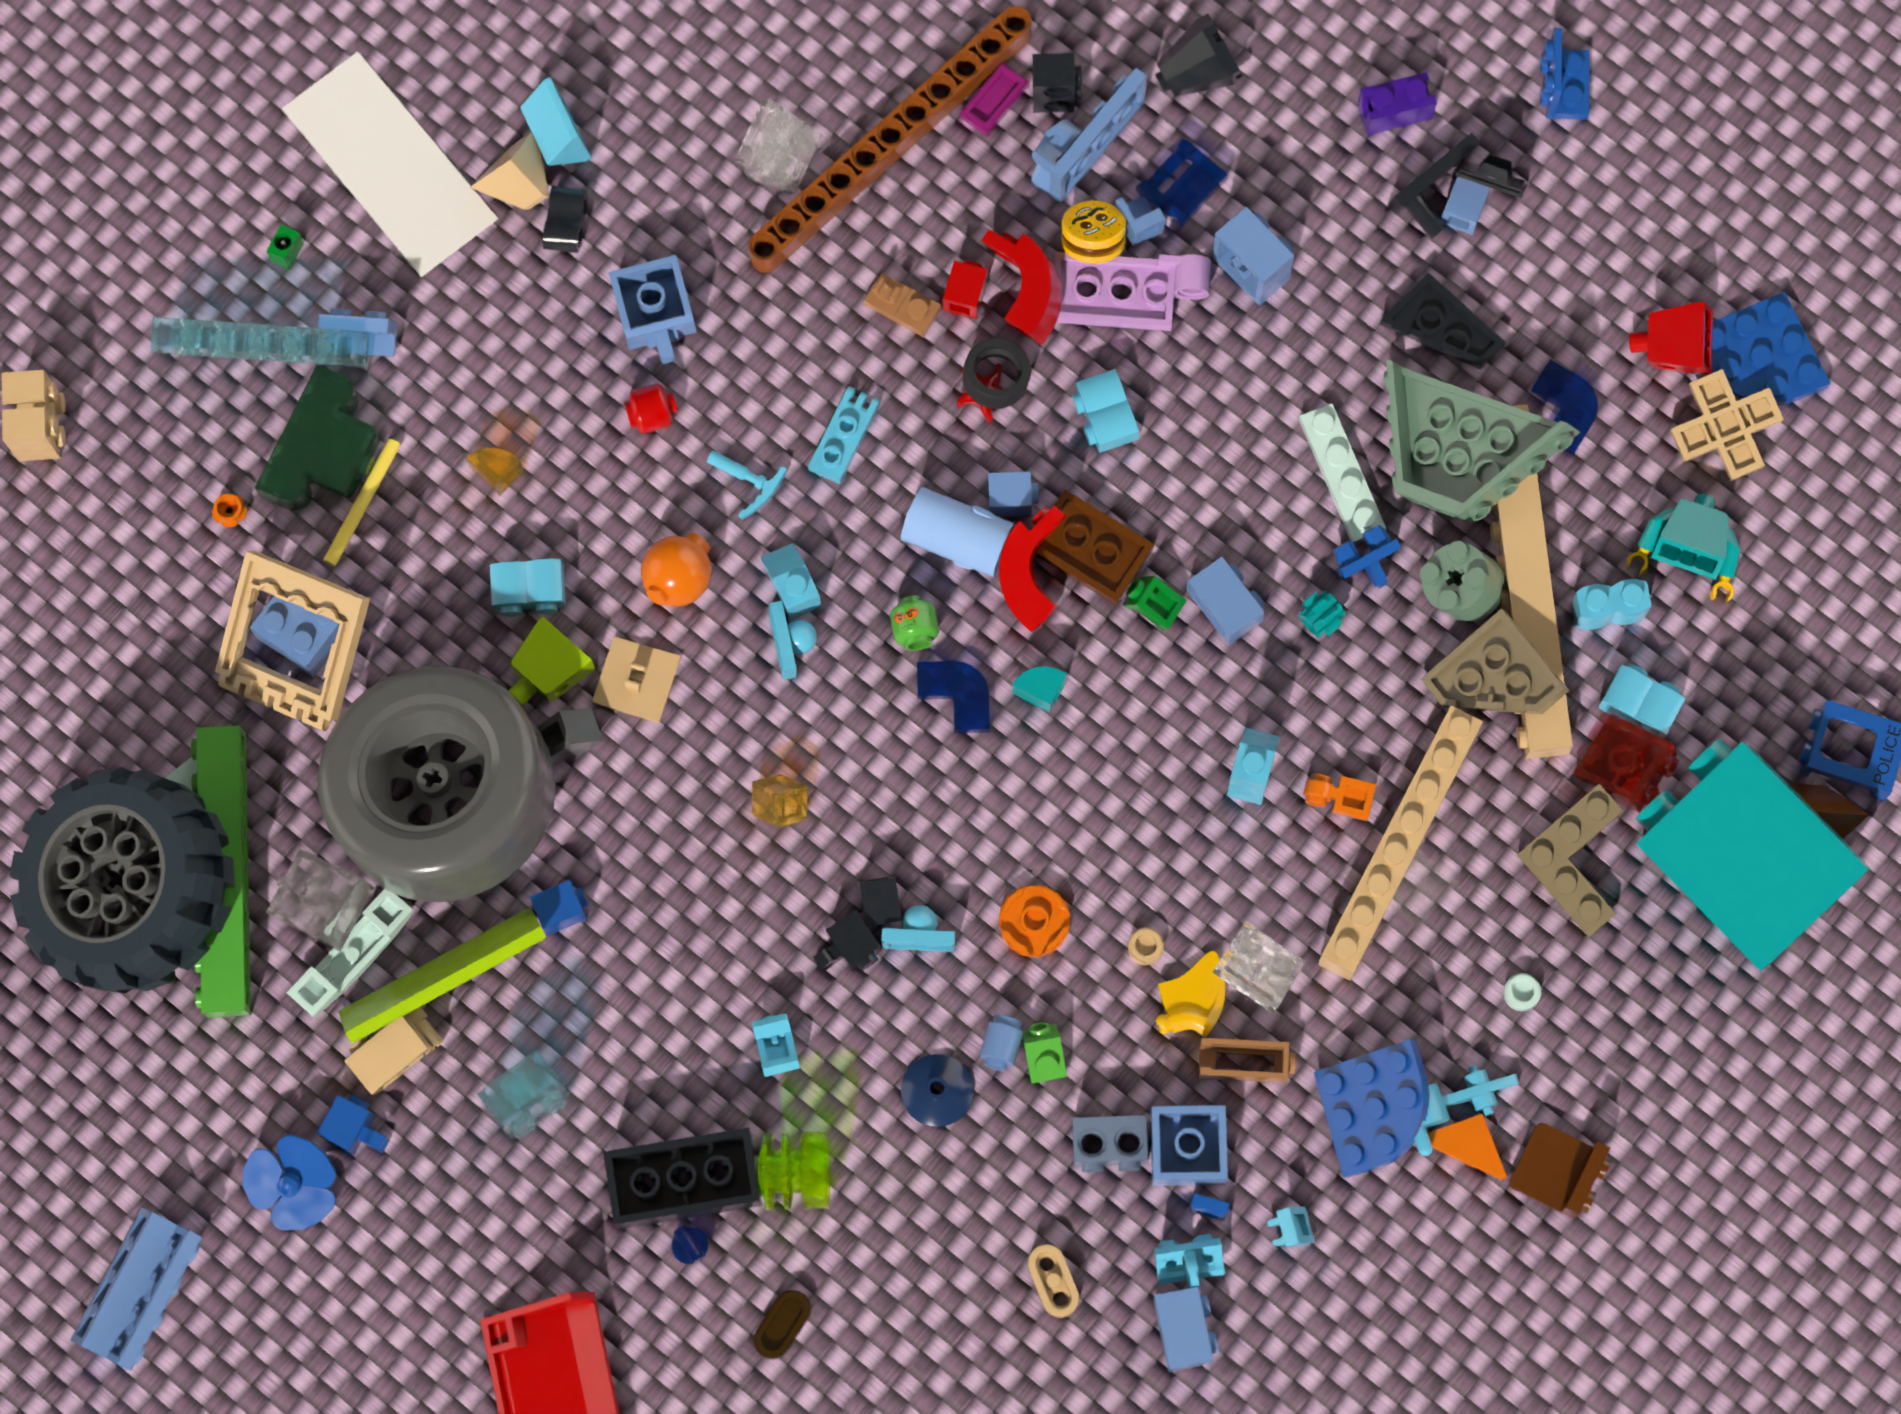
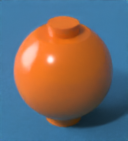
M688 533L685 537L669 536L655 542L647 550L641 563V579L647 591V596L651 601L658 605L681 607L695 602L705 593L710 584L712 568L707 555L710 552V546L704 538L695 533Z

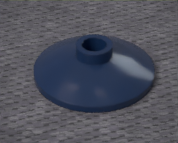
M941 1054L928 1055L918 1059L908 1068L901 1084L902 1102L909 1115L919 1123L930 1127H944L960 1120L969 1110L974 1095L973 1081L966 1067L958 1060ZM935 1082H939L944 1086V1091L939 1095H935L930 1091L931 1085Z

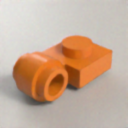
M1311 774V778L1306 780L1303 795L1306 796L1305 803L1316 807L1324 808L1327 802L1334 800L1332 813L1367 821L1376 784L1341 776L1338 787H1334L1331 777L1322 774Z

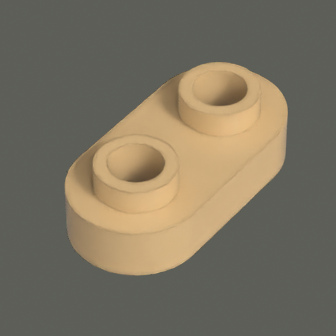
M1041 1245L1035 1248L1029 1256L1028 1268L1045 1311L1053 1317H1067L1076 1310L1079 1294L1062 1252L1055 1246ZM1045 1258L1052 1260L1054 1263L1053 1269L1043 1271L1039 1266L1041 1260ZM1057 1293L1065 1294L1068 1299L1067 1303L1063 1306L1056 1305L1053 1301L1054 1295Z

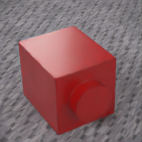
M965 260L963 263L954 261L943 296V311L977 319L988 283V269H984L981 264L970 260Z

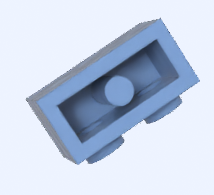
M1220 557L1187 581L1186 591L1229 646L1263 622L1265 604L1254 590L1249 592L1241 582L1244 580V577L1238 567L1232 562L1228 564L1223 557Z
M1198 1286L1154 1295L1153 1301L1168 1372L1212 1364L1214 1361L1213 1354L1219 1353L1215 1332H1208L1205 1317L1211 1316L1207 1295H1200Z

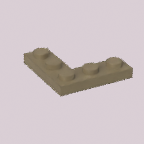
M1600 784L1517 854L1588 937H1591L1617 914L1570 860L1575 853L1624 812Z

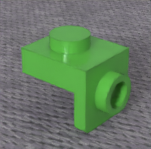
M1036 1023L1028 1029L1022 1030V1040L1031 1084L1067 1077L1057 1025Z

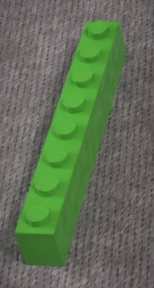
M239 725L196 728V739L191 740L192 759L197 760V774H192L191 778L192 791L203 798L206 811L217 815L228 836L229 844L221 849L223 855L232 857L234 860L235 888L225 889L223 905L229 906L231 909L222 932L211 931L205 940V943L211 949L195 964L196 973H201V987H196L195 1003L197 1009H201V1013L207 1018L251 1016L246 733Z

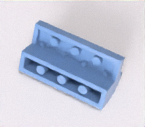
M141 1207L70 1340L132 1371L134 1365L142 1359L146 1350V1343L152 1331L156 1330L160 1325L169 1299L177 1293L185 1269L197 1256L202 1236Z

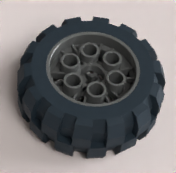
M123 767L96 770L88 775V782L75 778L51 794L50 797L54 804L48 810L36 809L22 830L29 837L23 852L14 851L10 870V877L19 882V893L10 895L14 915L18 926L30 930L24 936L28 947L42 964L55 967L60 977L101 991L123 994L135 988L149 991L171 983L176 978L175 970L177 968L189 971L211 949L205 943V940L212 930L219 933L222 932L231 907L223 905L225 889L235 888L234 860L232 857L222 853L221 848L228 845L229 841L217 815L206 811L203 798L183 784L143 769L131 771ZM134 841H136L135 851L131 846ZM159 854L160 863L154 865L147 863V861ZM101 875L104 877L103 882H100ZM88 898L90 899V906H89V908H88V906H87V901H86ZM148 902L151 905L146 913H144L138 903L144 904ZM103 919L105 920V935L99 931Z

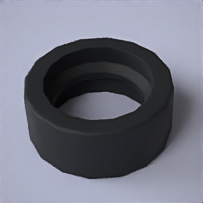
M989 338L977 343L969 351L963 369V385L968 395L978 404L988 408L1003 409L1014 405L1024 396L1031 376L1029 358L1018 344L1005 338ZM988 357H1001L1010 361L1017 369L1015 384L1004 390H994L984 386L976 376V368L979 362Z

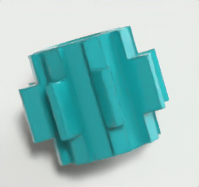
M1324 590L1320 595L1314 592L1302 602V610L1299 612L1298 617L1303 625L1317 638H1320L1324 633L1329 637L1343 623L1341 619L1346 613L1341 604L1327 591Z

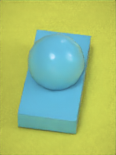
M782 601L773 602L768 606V615L781 676L784 680L796 678L794 654H805L811 651L817 642V633L815 628L805 620H795L787 625Z
M915 905L904 913L902 929L882 928V947L884 949L953 952L955 951V931H936L938 922L934 911L924 905Z

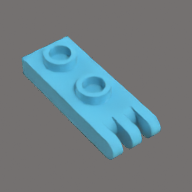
M850 386L845 391L808 465L809 471L838 484H841L881 403V400L874 397L868 409L864 408L868 399V394L864 392L860 393L855 403L851 402L856 389Z

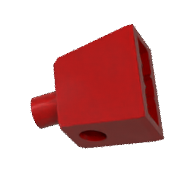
M1696 302L1650 313L1648 316V331L1630 333L1629 347L1631 353L1647 352V360L1655 369L1706 376L1711 374L1713 310L1705 302Z

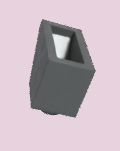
M591 708L559 711L537 726L547 744L553 765L581 756L603 741Z

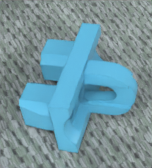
M1210 1234L1198 1235L1193 1239V1242L1178 1244L1173 1239L1160 1241L1158 1248H1154L1159 1285L1187 1281L1189 1288L1200 1287V1278L1225 1275L1220 1238L1213 1239Z

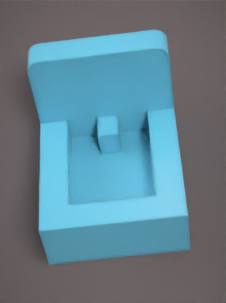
M787 1014L770 1015L753 1021L752 1027L764 1077L800 1069Z

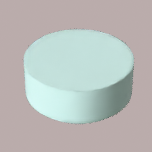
M1519 973L1507 981L1503 990V996L1508 1006L1512 1009L1527 1011L1538 1003L1541 997V987L1533 976Z

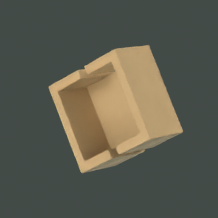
M45 370L3 372L2 404H17V409L2 410V440L18 461L60 459L61 447L66 445L64 426H59L60 413H65V397L63 392H59L56 382L49 378Z

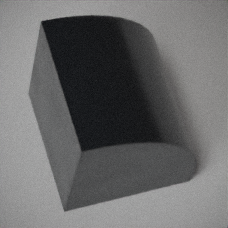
M895 876L859 881L866 926L902 921Z

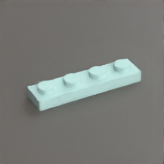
M1333 404L1300 415L1299 422L1350 540H1352L1354 545L1365 541L1362 533L1377 525H1381L1386 531V526Z

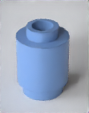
M994 1015L993 1022L988 1023L979 1057L985 1060L984 1066L998 1071H1005L1006 1066H1014L1023 1036L1021 1021L1004 1015Z

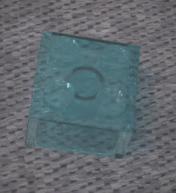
M537 1049L477 1093L511 1140L516 1136L523 1138L537 1127L535 1122L546 1113L552 1116L559 1112L567 1104L565 1099L570 1096Z

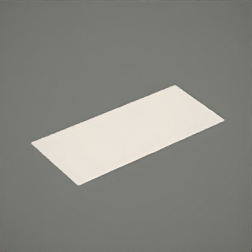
M359 52L353 54L282 108L283 112L421 277L498 220V217L477 192L470 188L471 185Z

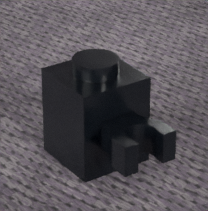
M855 910L826 929L827 937L832 945L813 956L815 964L822 973L841 959L844 960L851 972L858 967L863 971L878 961L877 954L881 952V948Z

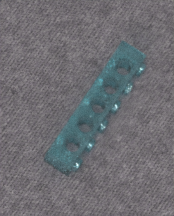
M153 317L150 352L167 355L367 368L369 333L353 330Z

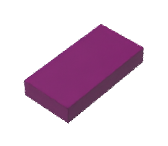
M1001 63L960 112V118L988 137L1029 87V81L1004 63Z

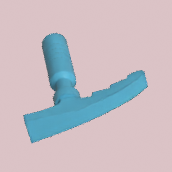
M714 450L711 451L707 459V463L740 480L746 479L754 483V487L760 490L763 489L762 495H758L754 503L741 510L738 515L741 520L752 515L767 503L775 494L788 472L786 468L781 466L776 475L767 481V477L751 473L744 465Z

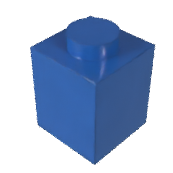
M570 880L530 896L546 936L587 920L583 909L589 907L582 888L574 889Z

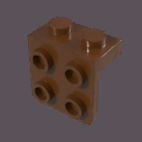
M1539 1123L1534 1128L1509 1181V1185L1513 1190L1574 1220L1581 1211L1588 1213L1597 1194L1591 1191L1596 1178L1603 1180L1611 1165L1612 1160L1606 1158L1611 1148L1598 1141L1593 1146H1590L1546 1123Z

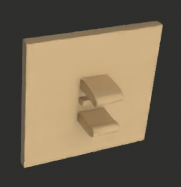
M614 636L592 699V704L660 723L681 656Z

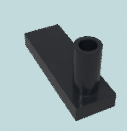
M1473 133L1469 134L1394 196L1388 206L1396 215L1406 208L1431 239L1436 237L1448 225L1422 194L1473 153L1481 142Z

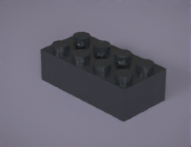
M750 1128L603 1151L613 1225L617 1230L763 1206ZM723 1165L724 1170H729V1173L725 1174L724 1179L721 1181H717L715 1177L710 1178V1174L716 1172V1166ZM686 1171L688 1176H692V1180L687 1181V1186L681 1187L679 1183L674 1184V1180L680 1178V1172ZM650 1177L652 1183L656 1182V1185L652 1186L651 1191L648 1193H644L642 1189L638 1190V1186L644 1184V1178Z

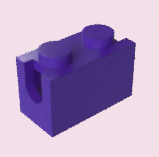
M1427 72L1360 89L1357 106L1367 136L1433 119L1437 101L1435 95L1429 96L1428 84L1430 79Z

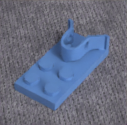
M1137 68L1134 69L1129 77L1123 75L1113 89L1114 95L1108 102L1103 100L1099 103L1092 114L1093 120L1084 131L1068 120H1062L1049 129L1032 153V159L1037 163L1032 175V183L1061 204L1145 103L1147 75Z

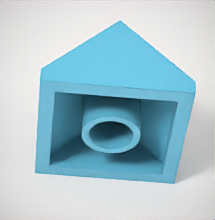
M550 77L545 79L520 108L547 165L586 162L592 159L564 99Z

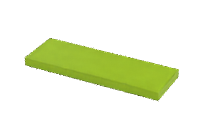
M531 907L523 910L339 1010L344 1031L350 1042L354 1043L544 940L546 935Z

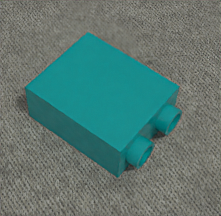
M1719 738L1688 767L1701 781L1681 801L1668 789H1665L1635 818L1648 831L1636 845L1762 971L1864 876L1871 867L1747 742H1741L1732 751Z

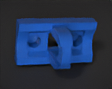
M1377 525L1362 533L1370 549L1369 552L1359 556L1352 540L1333 549L1336 562L1339 565V568L1335 570L1339 579L1347 578L1365 569L1375 587L1382 588L1387 585V577L1378 561L1401 549V546L1397 539L1391 540L1383 527Z

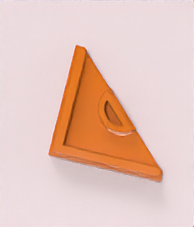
M1483 1114L1428 1133L1433 1149L1465 1165L1494 1176L1500 1181L1507 1178Z

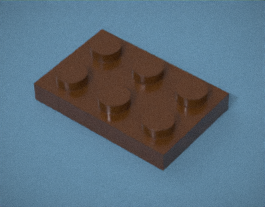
M1064 489L1054 505L1059 506L1068 517L1043 541L1035 556L1114 605H1117L1151 554L1154 544Z

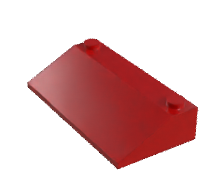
M595 1291L568 1292L480 1319L499 1414H619Z

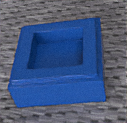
M1194 1193L1189 1210L1195 1214L1223 1221L1227 1216L1230 1203Z

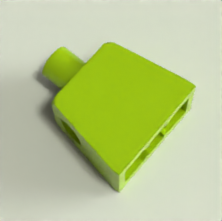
M542 616L511 660L510 665L520 679L508 692L513 695L521 706H524L536 692L548 703H551L592 673L595 667L592 659Z

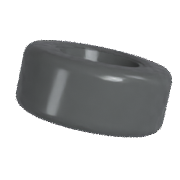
M427 666L406 670L392 675L366 690L352 702L334 725L323 748L318 771L319 803L327 827L339 846L367 877L382 888L402 897L425 902H448L469 898L483 893L509 878L528 860L543 838L551 819L556 792L555 773L549 749L543 736L521 704L505 688L488 677L474 671L451 666ZM460 743L466 746V749L455 762H448L442 759L444 744ZM427 751L428 761L417 769L408 765L416 756ZM475 766H481L483 777L479 787L462 786V774ZM396 781H411L413 786L412 794L400 801H393L392 793ZM461 799L467 803L462 810L448 818L446 807L451 802ZM421 805L432 808L431 823L429 825H414L409 822V817Z

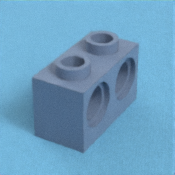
M1146 1115L1072 1118L1074 1167H1082V1172L1104 1171V1166L1118 1165L1119 1171L1140 1170V1165L1147 1164ZM1126 1135L1133 1136L1137 1139L1139 1147L1135 1152L1125 1153L1118 1146L1119 1139ZM1087 1137H1096L1101 1141L1102 1149L1096 1154H1088L1081 1147L1082 1141Z

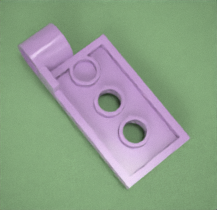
M1055 252L1054 266L1059 274L1062 287V303L1056 323L1171 331L1174 298L1198 300L1209 296L1211 260L1205 256L1159 254V259L1117 256L1108 262L1091 264L1077 261L1066 252ZM1083 282H1090L1095 285L1097 291L1090 297H1084L1077 292V287ZM1117 285H1126L1132 293L1128 298L1121 300L1115 298L1111 291Z

